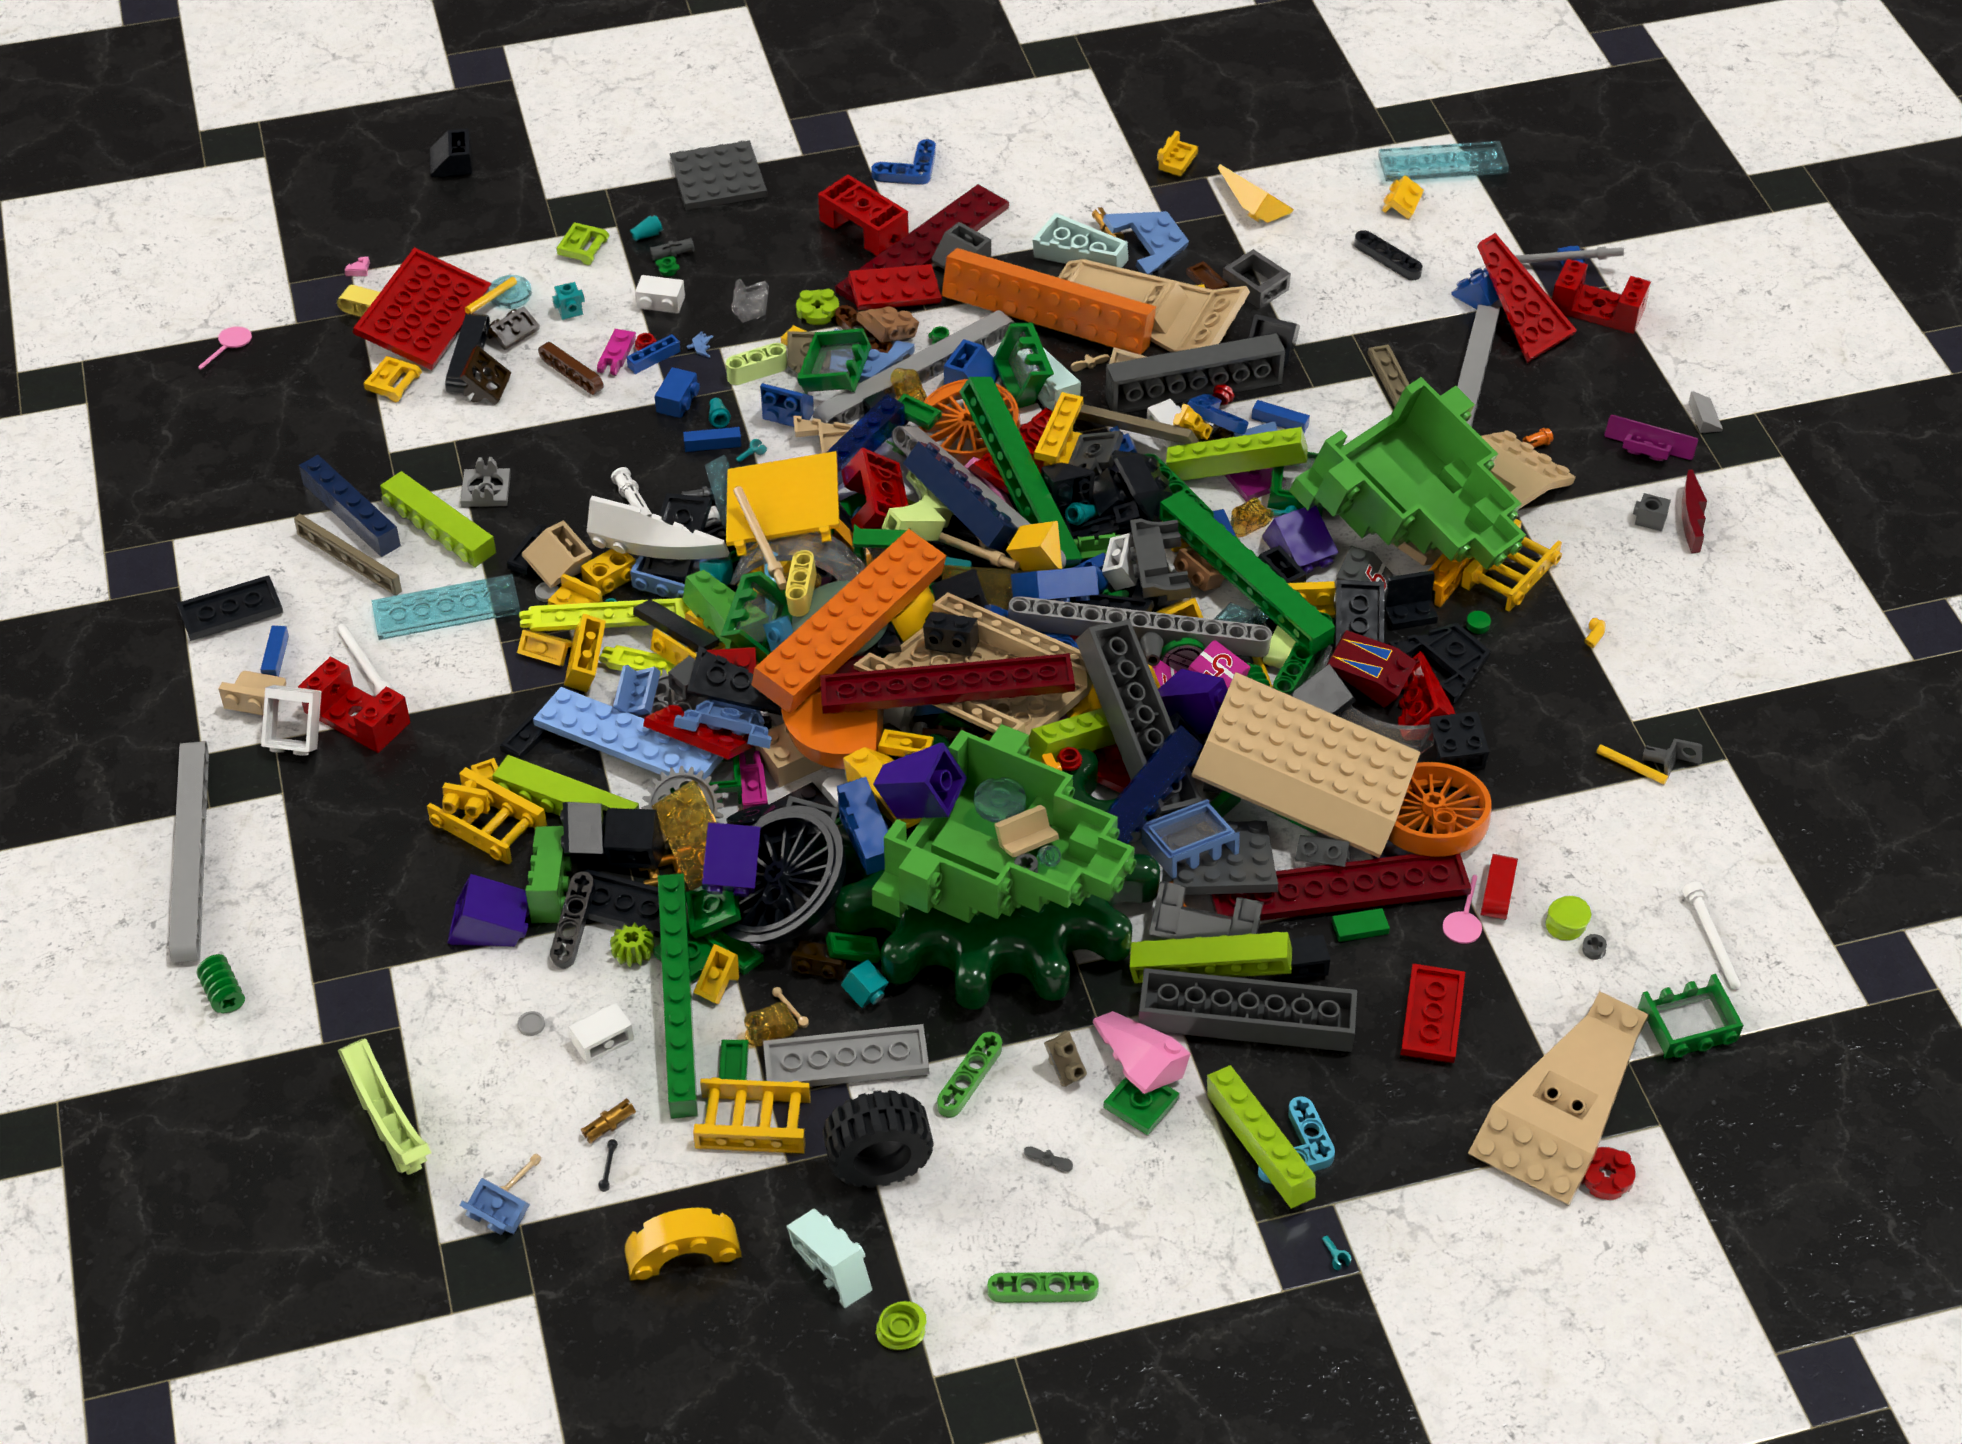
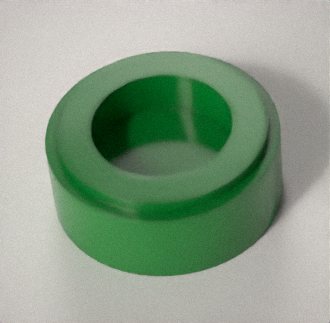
M1483 611L1469 613L1466 621V627L1469 631L1483 634L1489 630L1491 618L1487 613Z

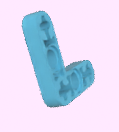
M1306 1097L1293 1098L1289 1104L1288 1116L1302 1144L1294 1147V1149L1312 1172L1331 1166L1334 1161L1335 1148L1313 1103ZM1296 1108H1300L1302 1111H1305V1120H1303V1115L1301 1111L1296 1110ZM1315 1128L1319 1134L1310 1137L1304 1133V1130ZM1318 1144H1320L1319 1148L1323 1154H1327V1157H1323L1321 1154H1317ZM1259 1167L1258 1175L1260 1179L1271 1184V1181Z

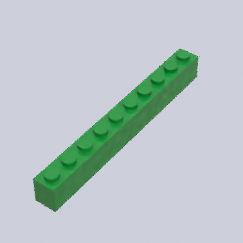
M969 377L959 392L1020 515L1030 524L1058 521L1060 549L1066 556V565L1063 569L1078 565L1083 558L993 378Z
M1181 490L1160 502V519L1163 522L1177 520L1181 538L1311 656L1334 642L1335 626L1333 622L1325 618L1314 605H1311L1298 591H1295L1288 585L1284 578L1279 577L1268 564L1261 561L1252 550H1249L1242 544L1239 538L1233 536L1222 523L1215 520L1207 510H1204L1197 504L1193 497L1188 496Z
M684 873L658 875L671 1119L698 1116L685 879Z

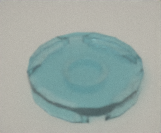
M518 275L499 277L492 282L488 292L511 277L517 280V284L491 302L495 306L500 307L501 305L507 309L517 308L526 304L529 301V297L532 296L530 282Z
M1001 777V780L987 779L975 790L974 806L982 818L997 823L1025 810V791L1017 781L1010 778Z

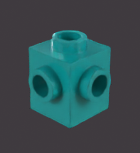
M575 282L554 286L555 296H552L554 308H558L562 320L583 315L582 303L585 302L582 289L578 290Z

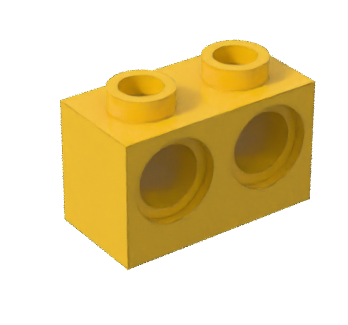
M610 549L581 565L582 580L584 583L601 590L603 596L624 583L631 581L630 571L636 560L629 553L621 554L614 549Z

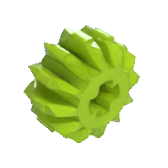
M636 923L632 927L624 924L623 930L615 929L614 936L610 940L612 956L617 958L620 965L627 962L629 967L633 963H638L641 966L642 960L650 961L651 953H653V948L655 947L651 931H648L645 925L638 928Z

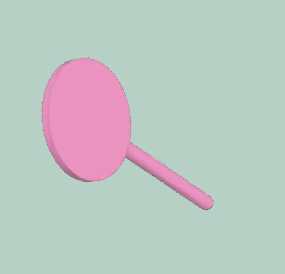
M244 327L224 329L218 336L219 342L223 346L199 365L198 368L200 370L203 369L227 347L239 348L247 345L252 339L251 332Z
M1477 875L1472 876L1470 884L1472 888L1471 894L1467 896L1464 912H1453L1443 922L1444 934L1451 941L1459 944H1469L1476 941L1482 932V925L1479 919L1469 913Z

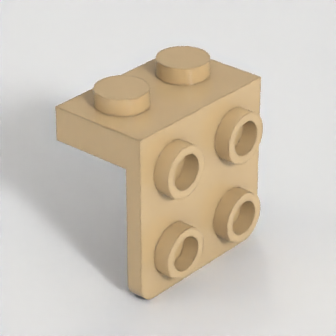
M242 671L235 684L222 682L218 690L225 709L263 716L265 688L272 685L286 686L287 683L283 677Z

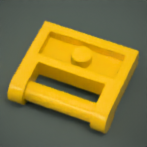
M386 356L364 382V388L367 391L389 397L393 402H398L403 397L402 393L414 379L421 375L422 371L415 364ZM403 372L407 373L396 388L392 387Z

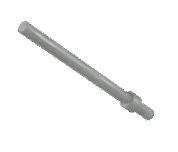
M1597 247L1595 250L1515 255V257L1521 264L1563 261L1567 259L1598 258V260H1605L1607 257L1624 256V247L1608 249L1606 247Z

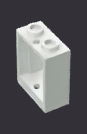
M279 685L266 687L261 746L270 747L269 751L285 752V749L293 750L295 755H308L309 752L316 750L318 745L321 691ZM279 699L309 703L306 741L276 738Z

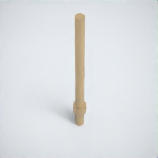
M737 486L733 492L768 564L767 570L770 576L775 579L779 589H786L787 581L783 575L784 569L781 563L776 560L742 487Z
M942 532L938 539L939 542L989 560L991 564L998 567L1005 566L1015 571L1019 568L1020 563L1006 557L1004 553L999 551L992 552Z

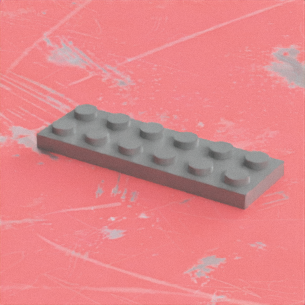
M923 1024L763 1041L767 1081H799L809 1083L810 1087L930 1074Z

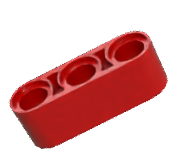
M1492 854L1481 910L1482 916L1502 920L1507 919L1518 858Z

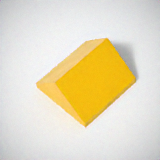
M1058 521L1022 525L1018 528L1006 551L1013 560L1020 563L1019 567L1023 572L1062 569Z

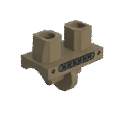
M1065 1030L1059 1036L1044 1042L1049 1055L1048 1060L1053 1065L1061 1086L1066 1087L1087 1075L1069 1031Z

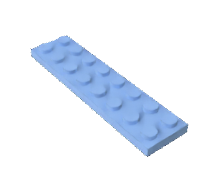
M563 687L559 688L533 718L534 725L657 774L663 772L666 776L670 775L671 767L675 773H679L680 766H683L685 773H688L691 767L694 768L695 775L702 770L704 772L702 779H706L723 760L721 756L644 727V718L627 712H619L610 705Z

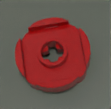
M1598 1147L1581 1182L1582 1186L1585 1184L1590 1189L1589 1193L1600 1199L1615 1200L1621 1198L1622 1194L1632 1189L1636 1176L1630 1154L1626 1151H1619L1610 1147ZM1607 1169L1612 1174L1610 1177H1605L1604 1172H1600V1170Z

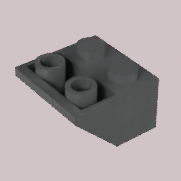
M958 222L944 233L931 259V263L945 270L946 257L956 248L991 258V239Z

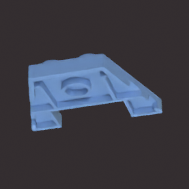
M1167 211L1106 214L1103 217V222L1112 234L1131 228L1151 256L1137 260L1136 267L1140 273L1152 275L1154 271L1161 269L1164 263L1172 260L1187 248L1189 240Z
M895 341L888 353L871 349L859 382L861 383L890 368L892 365L903 361V357L907 354L912 355L915 352V344ZM852 350L832 351L830 373L849 372L846 367V361L853 360L854 354Z
M707 699L696 705L695 710H686L683 717L681 715L675 717L673 727L696 732L699 724L703 723L715 730L725 728L731 730L736 735L749 734L747 744L770 749L772 738L768 736V728L764 727V719L759 710Z

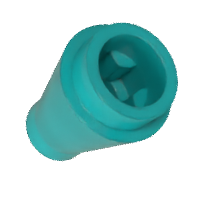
M649 215L631 229L630 233L633 239L637 241L659 235L663 227L656 215L652 217Z
M711 399L709 402V422L717 428H723L728 425L731 414L721 399Z
M1077 502L1070 504L1065 512L1067 521L1073 525H1080L1092 518H1096L1098 515L1095 505Z

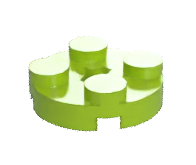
M831 289L804 290L800 293V297L796 302L797 316L800 319L801 317L806 319V322L812 325H823L831 322V318L835 316V310L839 307V300Z

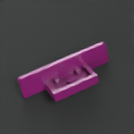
M1610 415L1605 431V437L1623 441L1622 448L1628 449L1629 453L1635 455L1647 454L1650 455L1651 459L1657 461L1667 460L1669 455L1692 460L1698 443V438L1615 415Z

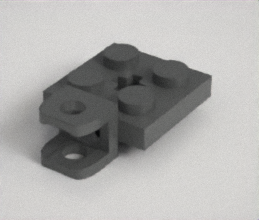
M1121 431L1079 435L1068 464L1093 470L1095 478L1098 477L1102 470L1112 468L1114 463L1112 452L1119 450L1123 440Z

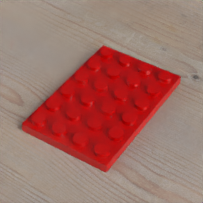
M414 247L354 326L353 334L433 370L459 334L467 314L465 307L488 293L492 283Z

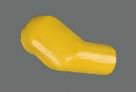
M1592 618L1589 622V629L1592 631L1584 640L1585 644L1591 648L1597 645L1605 633L1606 623L1598 618Z

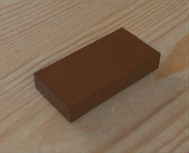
M1204 261L1186 269V275L1197 285L1204 284L1205 288L1212 290L1229 288V284Z

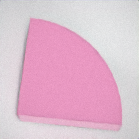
M360 257L357 262L351 265L349 263L345 268V275L367 276L370 263L369 257Z

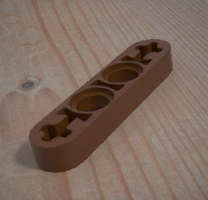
M842 305L835 310L836 323L842 329L848 330L854 329L852 328L854 326H862L867 338H875L874 340H869L871 349L883 353L890 351L892 348L891 342L881 343L856 320L858 312L854 308Z
M546 342L538 348V353L546 364L588 393L594 395L604 388L603 381L597 373L553 343Z

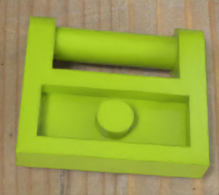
M574 222L557 246V255L578 259L582 263L590 265L602 243L608 240L609 233L604 229ZM591 237L595 238L587 251L583 250Z

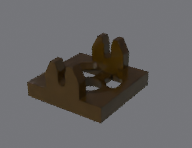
M477 345L473 348L460 376V379L468 384L464 389L463 395L468 396L474 393L471 399L472 402H480L486 398L495 405L499 402L512 372ZM472 368L479 372L480 382L474 378ZM492 382L497 388L489 390L486 387L487 383Z

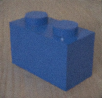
M672 367L654 395L656 412L681 418L685 410L690 408L693 397L699 393L700 384L697 382V373Z

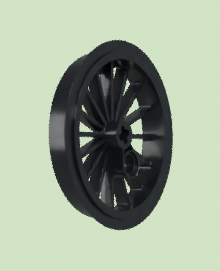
M800 805L776 809L748 825L760 827L758 852L768 849L773 863L768 866L758 858L757 862L766 870L764 873L756 872V880L761 881L755 882L754 894L739 902L740 914L751 906L753 907L739 923L737 921L720 928L728 936L744 942L765 945L783 943L811 929L826 915L836 901L846 874V855L841 833L836 823L826 813L814 807ZM811 837H814V838L808 843V845L804 848L807 839H808V838H811ZM826 840L827 846L818 851L817 853H815L814 855H812L818 849V847ZM796 841L790 852L791 842ZM782 845L781 859L779 861L775 846ZM828 858L827 864L814 867L821 861ZM824 875L821 882L805 880ZM794 886L816 889V891L809 899ZM791 890L806 901L798 910ZM789 907L792 915L784 919V912ZM762 912L756 927H751L750 925ZM775 912L774 924L768 925L773 913Z

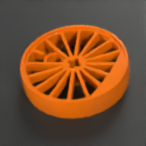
M968 379L948 383L932 392L924 403L943 412L942 416L930 430L918 426L926 434L939 431L930 436L935 442L949 436L940 446L963 466L973 457L981 459L989 452L964 400L965 410L956 402L963 399L959 391ZM996 384L1019 430L1021 421L1016 400L1008 390ZM950 403L953 408H950L946 405ZM961 435L957 449H948ZM966 438L971 439L972 451H962Z
M1438 762L1417 763L1388 840L1406 851L1424 856L1440 857L1465 852L1476 846L1488 831L1492 813L1489 791L1476 776L1457 766ZM1443 786L1440 793L1434 792L1435 787ZM1451 786L1458 788L1457 791L1445 798ZM1429 789V793L1425 794L1423 790ZM1465 795L1471 796L1470 798L1459 800ZM1431 824L1432 834L1425 833L1428 826Z

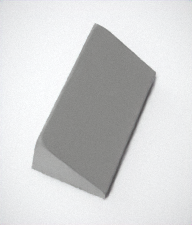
M1691 391L1688 403L1700 433L1722 431L1723 428L1711 398Z

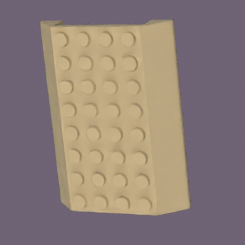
M948 592L932 604L933 612L977 618L979 643L972 656L925 649L922 628L901 644L902 652L890 653L885 658L869 652L854 664V669L862 672L1070 653L1075 692L934 705L993 733L1003 724L1030 735L1031 729L1059 720L1088 695L1093 684L1079 649Z
M1235 672L1191 776L1336 840L1348 841L1350 846L1380 858L1397 820L1420 751Z

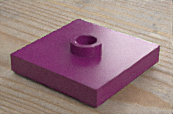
M1272 468L1224 475L1246 502L1270 493ZM1283 478L1282 488H1285L1286 480Z

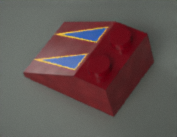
M1346 630L1326 666L1330 664L1339 677L1385 708L1399 696L1417 661L1397 647Z

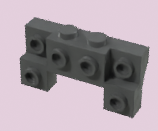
M1144 519L1130 520L1134 547H1130L1131 561H1136V564H1133L1134 577L1140 580L1143 598L1167 595L1168 601L1191 598L1188 572L1168 574L1165 549L1181 547L1178 521L1151 522Z
M1166 881L1160 882L1149 930L1150 935L1169 939L1257 934L1264 902L1238 897L1233 917L1184 907L1187 886Z

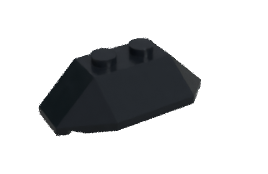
M1114 450L1112 452L1114 462L1133 498L1145 514L1147 521L1162 522L1160 519V502L1172 496L1173 493L1169 487L1168 479L1159 469V462L1152 456Z

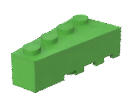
M705 570L686 576L683 593L685 604L697 617H701L704 620L703 625L707 629L713 630L715 637L719 638V643L723 642L725 644V649L740 648L730 639L720 637L736 592ZM747 602L745 610L750 613V617L748 620L740 622L738 629H742L757 642L763 641L765 635L763 624L767 623L768 616Z
M563 826L536 827L533 855H531L530 860L531 871L528 872L529 885H526L525 891L531 923H558L566 898L565 892L568 891L570 884L569 876H566L567 871H571V856L564 853L561 846V837L564 835Z

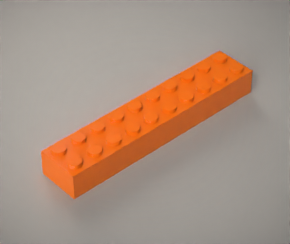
M956 248L946 257L941 296L994 312L1000 310L1010 317L1139 355L1150 346L1156 306Z
M908 529L754 668L752 686L785 711L791 713L821 686L820 675L834 674L942 574L947 555Z

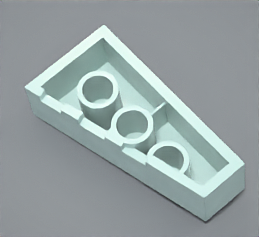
M1054 213L1032 239L1034 258L1065 264L1068 261L1086 259L1122 268L1128 261V245L1126 241L1058 213Z
M1030 348L1020 351L1017 356L1026 379L1030 372L1039 371L1037 365H1027L1024 362L1026 356L1032 354ZM1044 349L1054 375L1047 378L1037 398L1044 408L1047 407L1053 411L1061 392L1080 396L1081 382Z

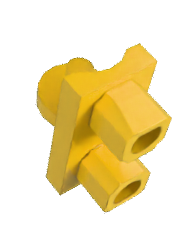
M1183 404L1181 413H1177L1174 416L1173 425L1191 429L1198 438V442L1199 438L1207 440L1213 428L1189 405Z
M468 780L466 786L444 783L442 787V807L444 813L453 814L457 809H463L468 817L476 819L481 813L488 814L490 810L488 790L478 789L475 780Z

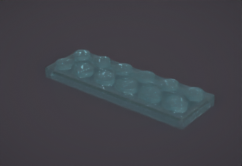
M1500 141L1379 149L1378 152L1386 182H1394L1396 179L1399 181L1404 175L1411 180L1502 174L1508 173L1509 169Z
M512 574L371 600L379 640L510 616L521 612Z

